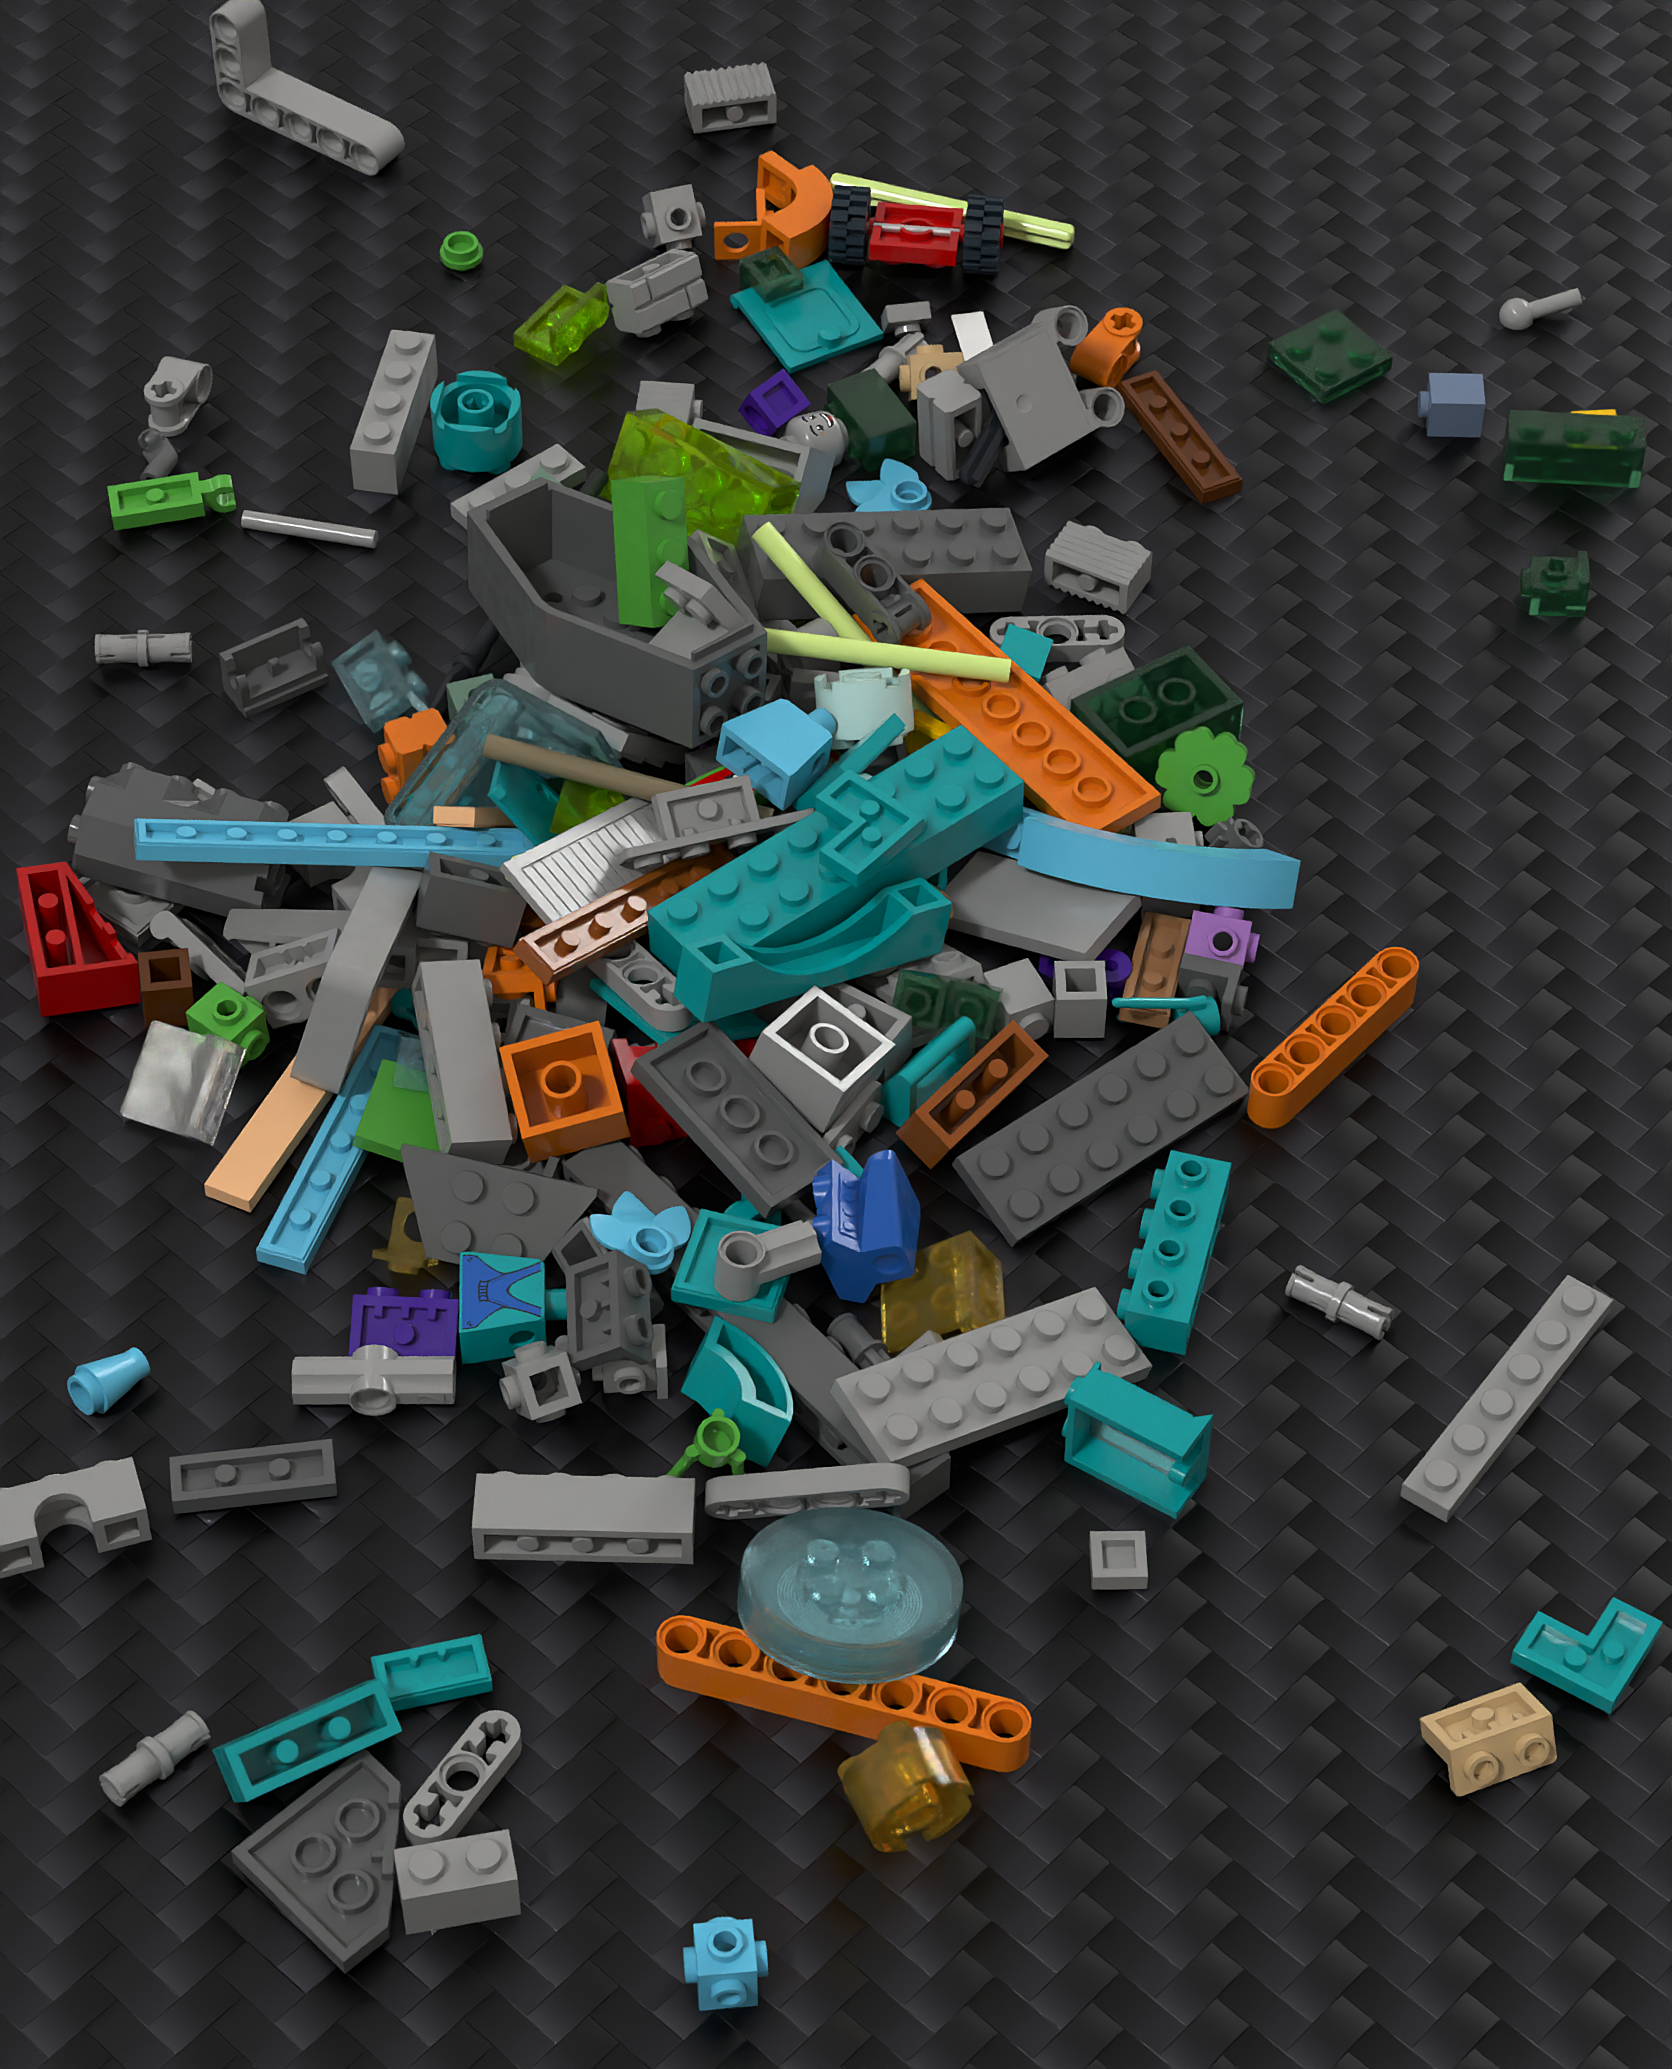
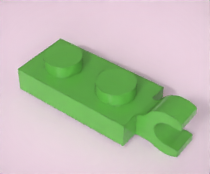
M198 472L107 486L115 531L205 516L204 506L210 507L217 512H230L236 509L231 475H218L208 480L199 481Z

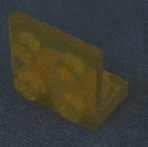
M971 1231L916 1251L915 1268L911 1277L880 1283L882 1341L888 1347L889 1353L908 1348L928 1330L942 1335L960 1328L962 1333H966L1004 1319L1002 1264Z

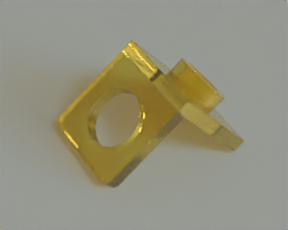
M400 1197L396 1203L388 1247L373 1249L372 1258L389 1261L387 1268L389 1270L418 1275L419 1268L438 1265L439 1260L426 1257L423 1243L413 1241L407 1236L405 1221L415 1210L412 1198Z

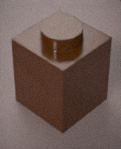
M188 948L138 953L146 1029L188 1025L185 1012L194 1005Z

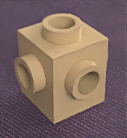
M943 345L916 346L917 354H910L906 357L907 365H899L900 392H908V402L917 401V387L919 383L926 380V370H932L936 375L947 369H954L958 373L956 366L964 362L963 352L943 353Z

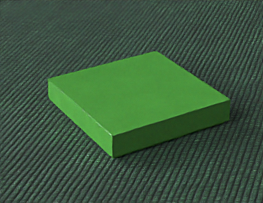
M383 1058L352 1146L403 1162L400 1152L403 1143L439 1151L426 1072Z

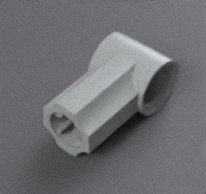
M802 1220L758 1235L747 1231H734L726 1234L718 1245L713 1282L716 1291L728 1300L746 1301L756 1296L761 1284L820 1264L822 1252L818 1244L817 1234L809 1221L803 1222Z

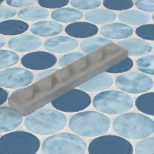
M1567 1275L1403 1482L1400 1496L1447 1523L1609 1315L1613 1299Z

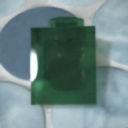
M777 245L740 259L739 290L742 291L752 287L761 299L768 303L803 290L804 276Z

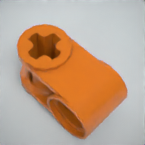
M1115 308L1106 313L1105 317L1090 334L1076 346L1070 360V372L1101 387L1115 388L1123 375L1140 357V345L1137 341V336L1142 331L1143 326L1140 314L1129 308Z

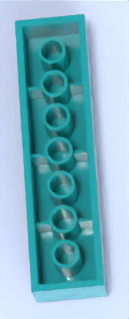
M960 725L867 780L924 818V832L859 888L854 887L819 863V850L844 828L818 811H815L648 910L649 949L677 977L682 947L688 943L724 933L735 941L749 946L777 948L798 944L819 936L844 922L865 906L883 888L920 877L926 880L1022 822L1024 781L964 726Z

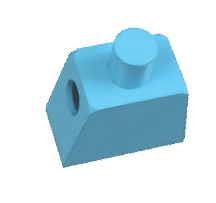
M776 700L723 723L716 760L738 777L749 774L752 788L783 811L824 773L828 765L833 741L831 734L836 729L835 720L824 708H817L807 715L789 700Z

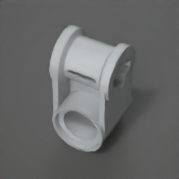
M165 356L161 360L157 371L143 390L145 400L150 404L151 414L148 418L149 428L158 429L161 436L165 437L177 436L187 429L191 419L210 394L213 376L209 364Z

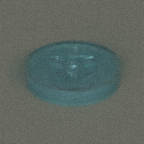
M849 1507L816 1508L800 1511L778 1519L762 1529L751 1540L742 1558L737 1610L743 1629L754 1644L766 1655L787 1668L804 1675L831 1682L848 1684L882 1683L902 1679L923 1671L937 1662L949 1650L958 1630L963 1594V1578L960 1568L949 1550L933 1535L911 1522L868 1509Z

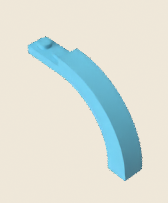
M1023 806L1022 822L982 845L984 848L1018 859L1017 865L1085 885L1171 901L1239 908H1293L1301 862L1268 849H1229L1192 846L1112 833L1065 821Z

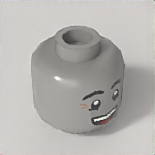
M821 410L793 417L785 424L783 436L780 437L781 440L835 454L833 467L841 463L844 453L847 452L849 446L848 433L843 422L835 418L831 413Z

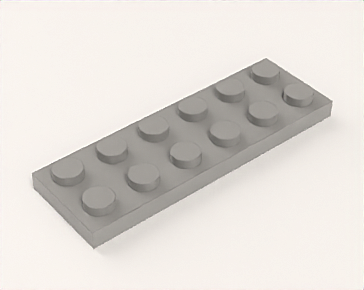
M1093 1287L839 1377L834 1380L830 1393L878 1463H895L908 1467L1068 1408V1406L1064 1405V1399L1069 1386L1077 1376L1084 1378L1096 1361L1102 1363L1101 1371L1105 1373L1110 1372L1131 1384L1146 1379L1152 1364L1097 1288Z

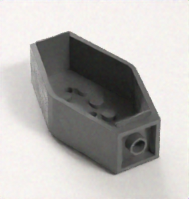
M539 477L467 511L469 591L533 680L547 691L664 737L672 743L676 742L691 749L720 735L723 723L765 705L767 631L697 542L687 535L689 572L712 584L747 623L692 651L691 659L648 644L663 627L649 628L619 624L612 504Z

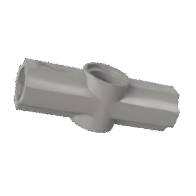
M374 1344L358 1348L352 1357H295L292 1362L293 1405L350 1404L351 1408L358 1413L379 1416L393 1411L396 1408V1404H454L456 1400L455 1356H398V1353L393 1349Z

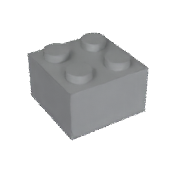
M814 985L761 1032L749 1060L806 1122L824 1133L838 1120L872 1080H878L896 1044Z

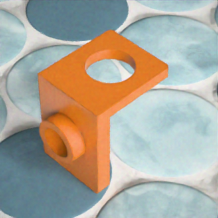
M756 188V221L714 223L716 260L765 259L760 255L762 218L774 213V211L765 210V188ZM731 233H741L748 238V243L741 248H730L723 240Z

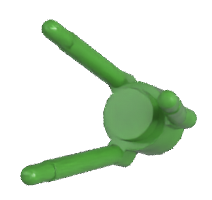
M715 1409L711 1417L705 1419L698 1427L693 1444L686 1448L684 1455L666 1475L680 1478L695 1461H700L702 1464L712 1468L729 1464L732 1467L733 1475L745 1474L743 1463L746 1455L738 1448L740 1432L736 1424L729 1418L724 1417L722 1409Z

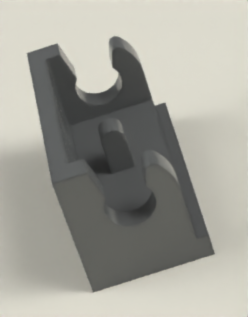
M303 618L219 653L224 691L245 718L329 683L322 646L320 642L311 643L309 625Z

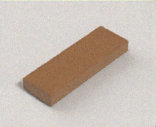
M1150 911L1144 912L1131 962L1132 972L1126 981L1122 998H1175L1179 968L1185 953L1191 925L1190 919ZM1120 1008L1118 1020L1162 1029L1169 1024L1171 1009Z

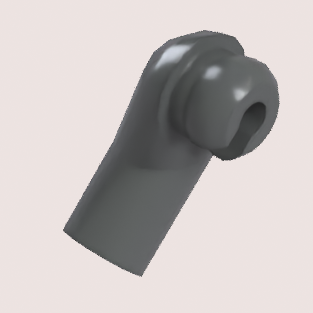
M146 429L139 435L138 445L144 449L143 455L149 464L141 474L140 480L168 477L177 463L178 455L168 438L161 436L158 429Z

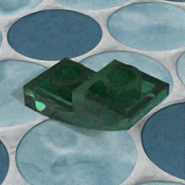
M901 969L898 975L892 1007L912 1016V1025L938 1031L940 1028L946 1029L960 1017L966 1016L972 1020L976 1027V1037L990 1040L993 1036L1003 988L945 975Z

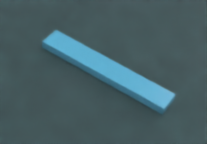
M378 1024L374 1025L256 1249L257 1261L306 1275L369 1151L352 1146L382 1059L384 1058L413 1068L422 1050L419 1035Z

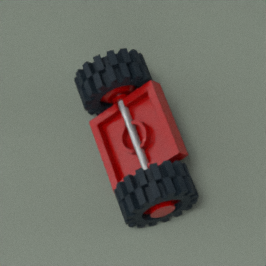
M835 185L829 226L830 263L865 266L868 251L867 245L869 243V236H871L869 260H880L890 265L903 262L920 263L931 268H941L946 265L956 266L959 243L964 241L963 273L998 276L1004 237V197L969 195L965 225H963V208L878 202L874 219L870 218V187Z

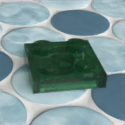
M1337 309L1270 342L1267 357L1323 404L1391 370L1393 359L1390 353Z

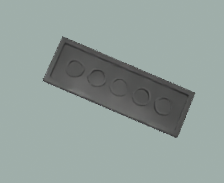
M1189 1011L964 1152L954 1160L952 1166L1010 1246L1014 1247L1243 1100L1250 1090L1194 1014Z

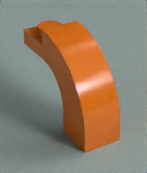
M773 151L762 154L758 160L757 188H765V198L781 210L762 218L760 255L788 275L814 262L827 248L830 239L832 187L825 175L813 164L799 170Z

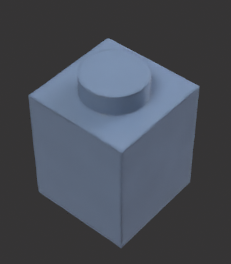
M1429 373L1427 391H1419L1418 418H1426L1427 436L1481 437L1485 411L1483 374Z

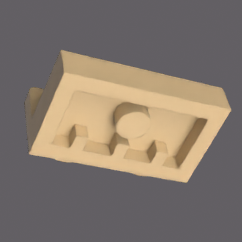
M1520 1682L1420 1718L1422 1737L1448 1764L1450 1787L1459 1797L1554 1763L1557 1759L1552 1714Z

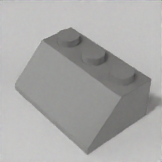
M695 418L679 478H684L685 509L738 524L742 523L743 515L813 513L825 498L836 455L812 447Z

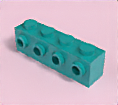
M1171 1150L1166 1169H1156L1150 1193V1199L1157 1200L1154 1209L1145 1208L1139 1238L1145 1239L1143 1249H1133L1128 1270V1278L1134 1279L1132 1290L1122 1289L1116 1314L1119 1320L1125 1321L1124 1327L1137 1345L1185 1355L1228 1196L1232 1163Z

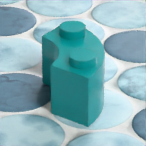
M715 1315L691 1362L680 1392L697 1401L710 1416L715 1409H722L724 1417L732 1420L739 1429L740 1442L738 1448L745 1453L746 1460H751L767 1468L792 1420L793 1400L789 1385L776 1362L755 1340L736 1326Z

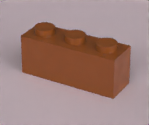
M1012 1020L921 1105L898 1129L896 1134L932 1169L1041 1065L1048 1057V1054Z

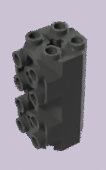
M131 762L123 764L120 772L106 778L99 776L91 778L86 791L87 804L82 815L76 814L73 817L67 836L68 842L75 844L72 868L77 870V875L228 917L231 909H280L291 879V875L285 873L286 864L136 860L134 819L288 822L289 812L282 805L272 801L261 802L239 796L234 791L226 788L215 790L212 798L201 801L194 795L196 786L187 778L179 775H163L146 770L141 765Z

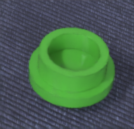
M465 231L453 232L444 239L443 245L440 248V259L445 266L451 269L466 271L477 266L482 261L483 247L472 233Z

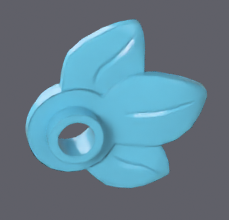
M885 459L880 470V480L846 482L847 494L850 500L858 506L855 512L931 509V495L925 484L919 481L917 472L911 467L895 460Z
M625 1191L618 1198L613 1206L611 1216L592 1214L589 1218L591 1232L600 1244L612 1251L617 1249L646 1265L649 1275L666 1271L672 1263L674 1251L686 1245L691 1234V1223L685 1207H671L655 1216L629 1191Z

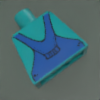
M460 1252L459 1336L462 1364L515 1356L514 1350L538 1341H544L547 1347V1321L567 1320L566 1289H546L545 1263L540 1259Z

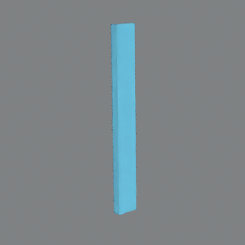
M134 819L136 860L425 867L429 851L501 867L512 856L520 855L535 847L519 829Z

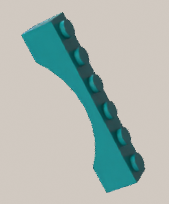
M923 877L883 888L865 906L844 922L819 936L798 944L777 948L753 947L739 943L724 933L688 943L682 947L673 996L702 1023H706L808 992L814 985L820 989L941 953L953 903Z

